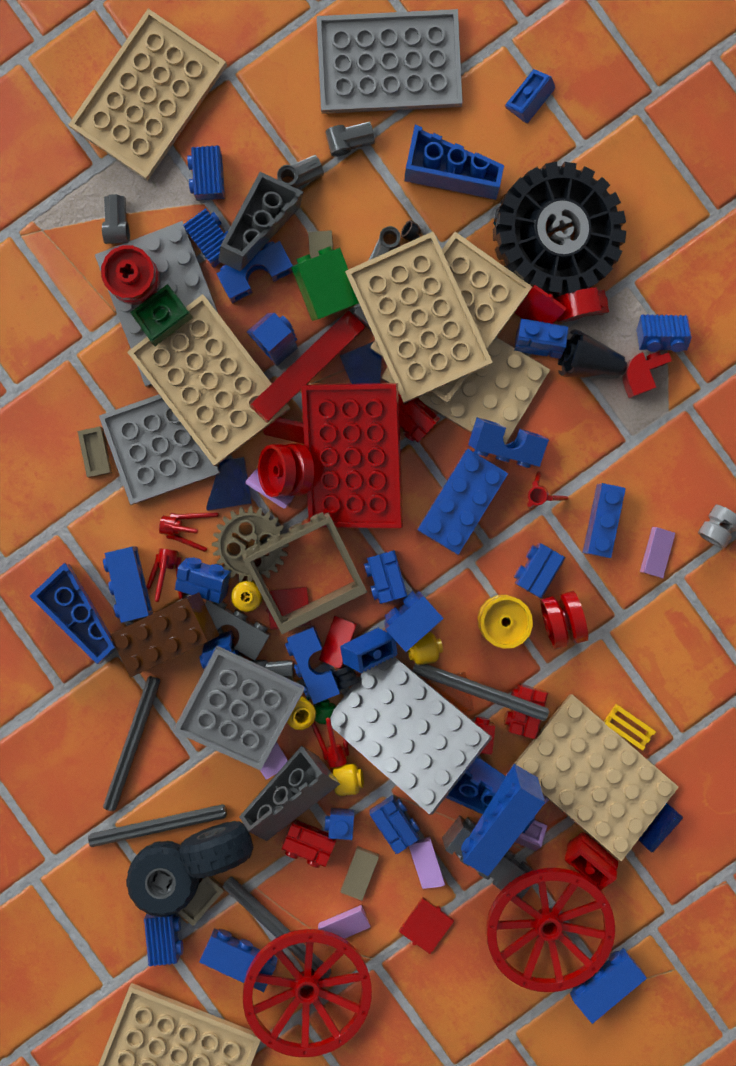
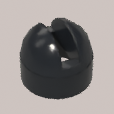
M412 220L407 221L401 231V237L408 241L419 238V234H421L420 226Z

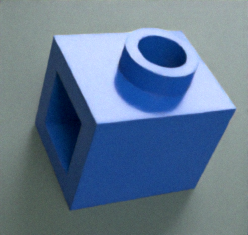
M331 808L330 816L325 817L324 829L329 831L330 839L352 840L354 809Z

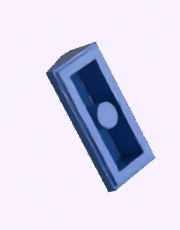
M533 69L506 103L505 107L519 119L528 123L555 90L552 77Z

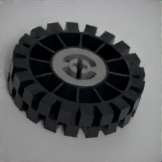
M557 162L546 163L541 169L537 166L528 171L505 194L494 218L496 226L493 228V241L498 243V246L495 248L498 260L503 259L506 264L504 267L531 286L536 285L547 294H552L553 298L576 292L577 290L591 288L605 278L613 269L612 265L618 262L622 254V250L619 248L625 243L626 231L621 230V226L626 223L624 211L617 210L616 206L621 203L617 193L614 192L610 195L606 190L610 184L603 177L598 181L593 178L595 171L585 166L581 170H577V163L564 162L562 166H558ZM548 219L551 224L548 226L546 233V221ZM572 223L573 226L564 232L558 231L551 237H548L547 234L553 232L556 228L562 229ZM573 231H574L575 234H574V239H573V241H572V240L570 239V235H571V234L573 233Z

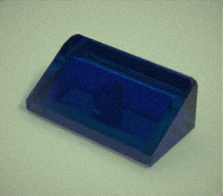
M666 803L638 840L651 853L654 852L679 824L683 816Z

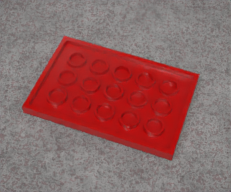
M398 383L302 385L304 446L310 451L314 462V480L310 490L307 492L309 522L312 516L323 512V514L329 513L336 528H402L403 508Z

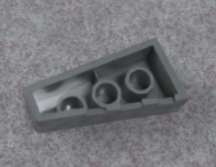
M259 172L220 246L219 262L241 271L300 208L303 191Z
M301 746L239 818L248 832L268 841L340 785V783L319 756Z
M459 815L442 839L445 850L451 855L455 852L460 861L464 863L461 847L464 840L470 836L476 823L468 817L463 819ZM508 850L489 876L478 870L476 871L487 880L490 877L493 878L492 883L502 890L512 880L522 874L533 871V869L524 861L520 864L514 859V853ZM531 886L525 888L516 895L522 899L523 896L527 893V891L531 888Z

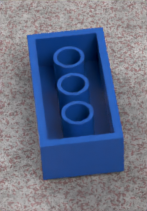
M466 449L417 528V531L459 555L508 473L470 449Z
M413 591L402 600L404 605L399 609L394 607L385 615V630L405 652L444 619L420 591L416 594Z

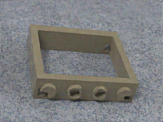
M318 513L310 518V522L304 525L302 523L295 524L288 529L289 532L283 535L275 534L267 539V543L261 546L258 544L247 548L245 550L246 553L243 554V560L281 634L367 593L329 513ZM327 525L354 582L282 617L254 560Z

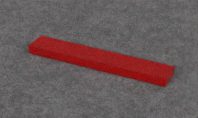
M348 310L251 403L250 407L268 423L301 391V386L307 385L364 330L365 326Z

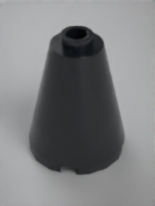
M574 329L570 331L569 334L573 335L570 340L567 339L566 348L561 358L558 359V365L562 366V371L558 370L561 376L617 379L626 372L627 362L623 355L580 330Z

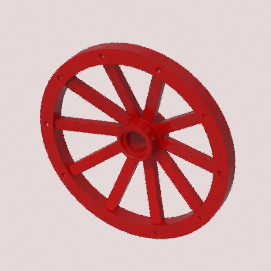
M541 868L522 874L500 891L493 901L487 916L486 939L494 963L509 980L523 988L537 992H558L582 984L604 965L614 944L615 919L604 893L589 878L564 868ZM562 881L569 883L553 908H549L546 882ZM538 883L541 909L536 910L516 894ZM577 887L587 891L596 900L560 913ZM509 901L534 918L499 921ZM601 908L604 926L603 930L564 921ZM552 922L549 926H544L546 923ZM532 928L500 952L497 944V930ZM562 930L601 939L598 949L591 959ZM538 936L524 973L518 971L507 962L506 959ZM559 939L584 965L578 970L563 976L555 940ZM545 940L548 941L555 978H537L532 976Z
M318 929L296 930L272 940L260 950L251 962L243 984V1008L251 1030L269 1048L292 1057L324 1055L347 1043L363 1025L372 999L369 971L358 950L339 935ZM314 942L336 948L334 953L314 973L311 972ZM306 943L304 971L300 972L283 952V949L295 944ZM344 954L352 961L358 971L357 973L320 979ZM273 955H276L295 979L261 974L259 972L265 963ZM361 981L360 1002L357 1004L323 988ZM255 982L290 988L256 1005L253 1004L252 996ZM306 985L312 986L310 989L307 990L302 989V987ZM294 997L270 1032L262 1024L257 1014ZM318 997L351 1010L355 1014L347 1025L339 1031ZM302 1003L301 1043L279 1038V1034L299 1004ZM313 1003L333 1036L322 1041L309 1043L310 1004Z

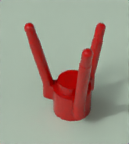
M538 471L532 483L533 487L528 492L529 502L527 506L529 509H532L533 505H542L546 501H565L569 498L563 495H549L546 487L539 485L541 472Z
M171 513L170 516L163 515L159 524V533L167 535V539H173L206 552V547L178 536L181 531L198 533L197 529L182 526V521L179 519L218 517L219 513Z
M159 548V554H156L155 563L146 585L147 589L151 588L158 567H160L155 602H159L166 568L173 569L175 565L177 577L178 567L182 560L181 557H177L178 551ZM178 591L179 599H183V592Z
M326 718L331 746L326 748L314 721L311 726L322 749L324 760H328L329 767H340L347 764L346 756L350 755L348 741L343 738V748L341 744H336L331 719Z

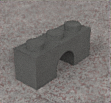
M207 600L205 605L217 631L219 632L223 625L234 626L239 632V641L234 649L256 660L271 633L267 632L268 627L257 621L253 624L246 620L248 616L239 610L232 612L226 608L228 604L223 601L218 604Z

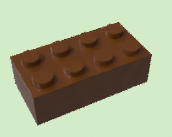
M199 592L110 634L130 678L220 636Z

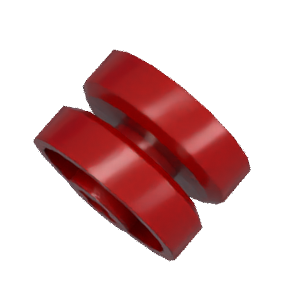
M122 245L112 249L105 256L101 265V278L105 287L117 299L129 305L142 304L157 292L160 285V273L156 264L142 249L133 245Z
M300 443L287 445L271 444L261 451L258 461V477L266 495L270 497L305 495L310 490L314 480V462L306 446Z
M574 591L561 594L559 603L553 596L540 600L543 623L554 649L567 647L569 637L575 644L588 641L589 635L581 603Z

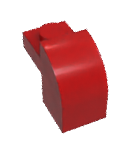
M597 287L587 288L554 298L566 307V310L557 319V322L575 321L586 316L609 313L605 289L597 290Z
M660 351L646 356V358L644 353L641 352L628 361L626 372L622 375L628 398L656 388L650 370L671 362L669 352L661 355Z

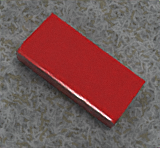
M279 417L263 430L266 436L304 444L302 422Z
M334 616L319 660L341 669L343 661L340 646L351 641L357 623Z

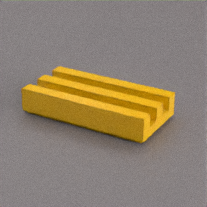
M615 704L604 720L609 728L642 751L645 749L646 743L650 742L651 736L656 733L655 730L617 704ZM619 711L644 728L647 733L644 735L615 714ZM612 718L642 738L640 743L610 723Z

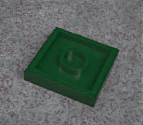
M168 284L130 312L154 346H157L193 318Z

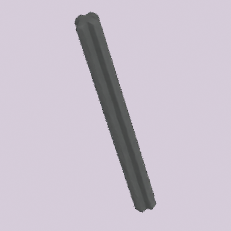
M415 663L413 667L414 673L542 721H546L549 709L428 664L417 665Z
M149 676L145 683L103 804V808L106 810L114 811L117 808L160 684V679L157 677Z
M221 804L91 833L88 836L90 847H96L222 819L227 816L225 805Z
M233 877L225 881L223 888L276 938L291 932ZM299 943L287 947L301 962L305 963L306 945ZM314 953L311 970L313 973L324 963ZM329 969L320 979L329 978V976L331 975V969Z

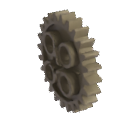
M250 506L246 513L243 507H240L239 515L232 510L230 512L232 519L224 516L223 521L225 525H217L221 533H213V536L219 539L212 543V546L218 547V550L213 555H220L221 557L217 564L224 563V569L232 571L231 578L236 573L239 574L240 582L244 576L248 577V581H252L253 578L243 560L247 543L233 537L232 533L238 534L246 541L254 539V545L258 544L259 546L263 545L260 538L264 534L270 536L285 534L280 532L284 528V524L276 525L278 517L272 520L269 518L271 511L263 515L262 507L256 513L253 511V507ZM241 523H250L253 527L252 533H242L240 530ZM235 542L241 547L240 553L232 554L229 552L228 545ZM289 543L269 552L268 556L263 555L260 557L261 564L257 568L261 576L264 574L267 578H270L269 570L278 572L276 563L284 564L280 556L288 555L282 548L288 547Z

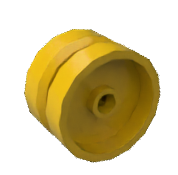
M506 594L495 595L487 599L480 607L477 616L478 628L482 636L494 646L503 649L515 648L523 644L530 636L533 627V618L528 606L520 599ZM506 617L509 619V623H505V626H503L501 621Z

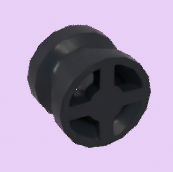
M347 665L332 672L339 681V690L361 681L354 669Z

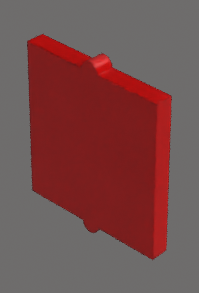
M534 285L514 313L522 319L553 324L563 314L566 307L555 300L552 294H547L541 288Z
M307 587L270 591L282 617L309 604ZM267 608L266 612L269 613L270 630L279 629ZM311 620L300 626H310Z
M422 897L399 929V932L411 940L413 945H418L431 954L453 924L454 919L441 911L440 906L436 907Z

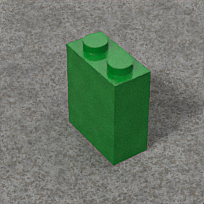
M329 246L319 250V256L311 258L310 254L296 259L298 264L291 267L312 321L359 303L345 273L348 267L340 248L332 250V247Z

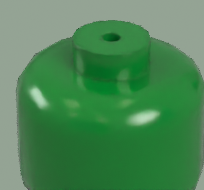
M328 699L313 705L316 711L315 721L319 724H326V718L331 717L336 707L334 703H329Z

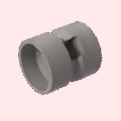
M716 504L708 515L710 520L703 523L698 534L708 542L725 549L732 538L730 533L736 531V513Z

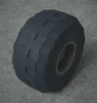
M232 821L212 826L186 838L181 843L179 853L187 874L193 878H205L226 872L246 862L251 857L254 847L251 835L245 825L240 821Z
M172 841L154 842L142 849L133 859L127 872L126 886L135 906L146 912V914L160 917L174 915L185 908L195 896L200 878H193L185 872L179 853L181 844Z

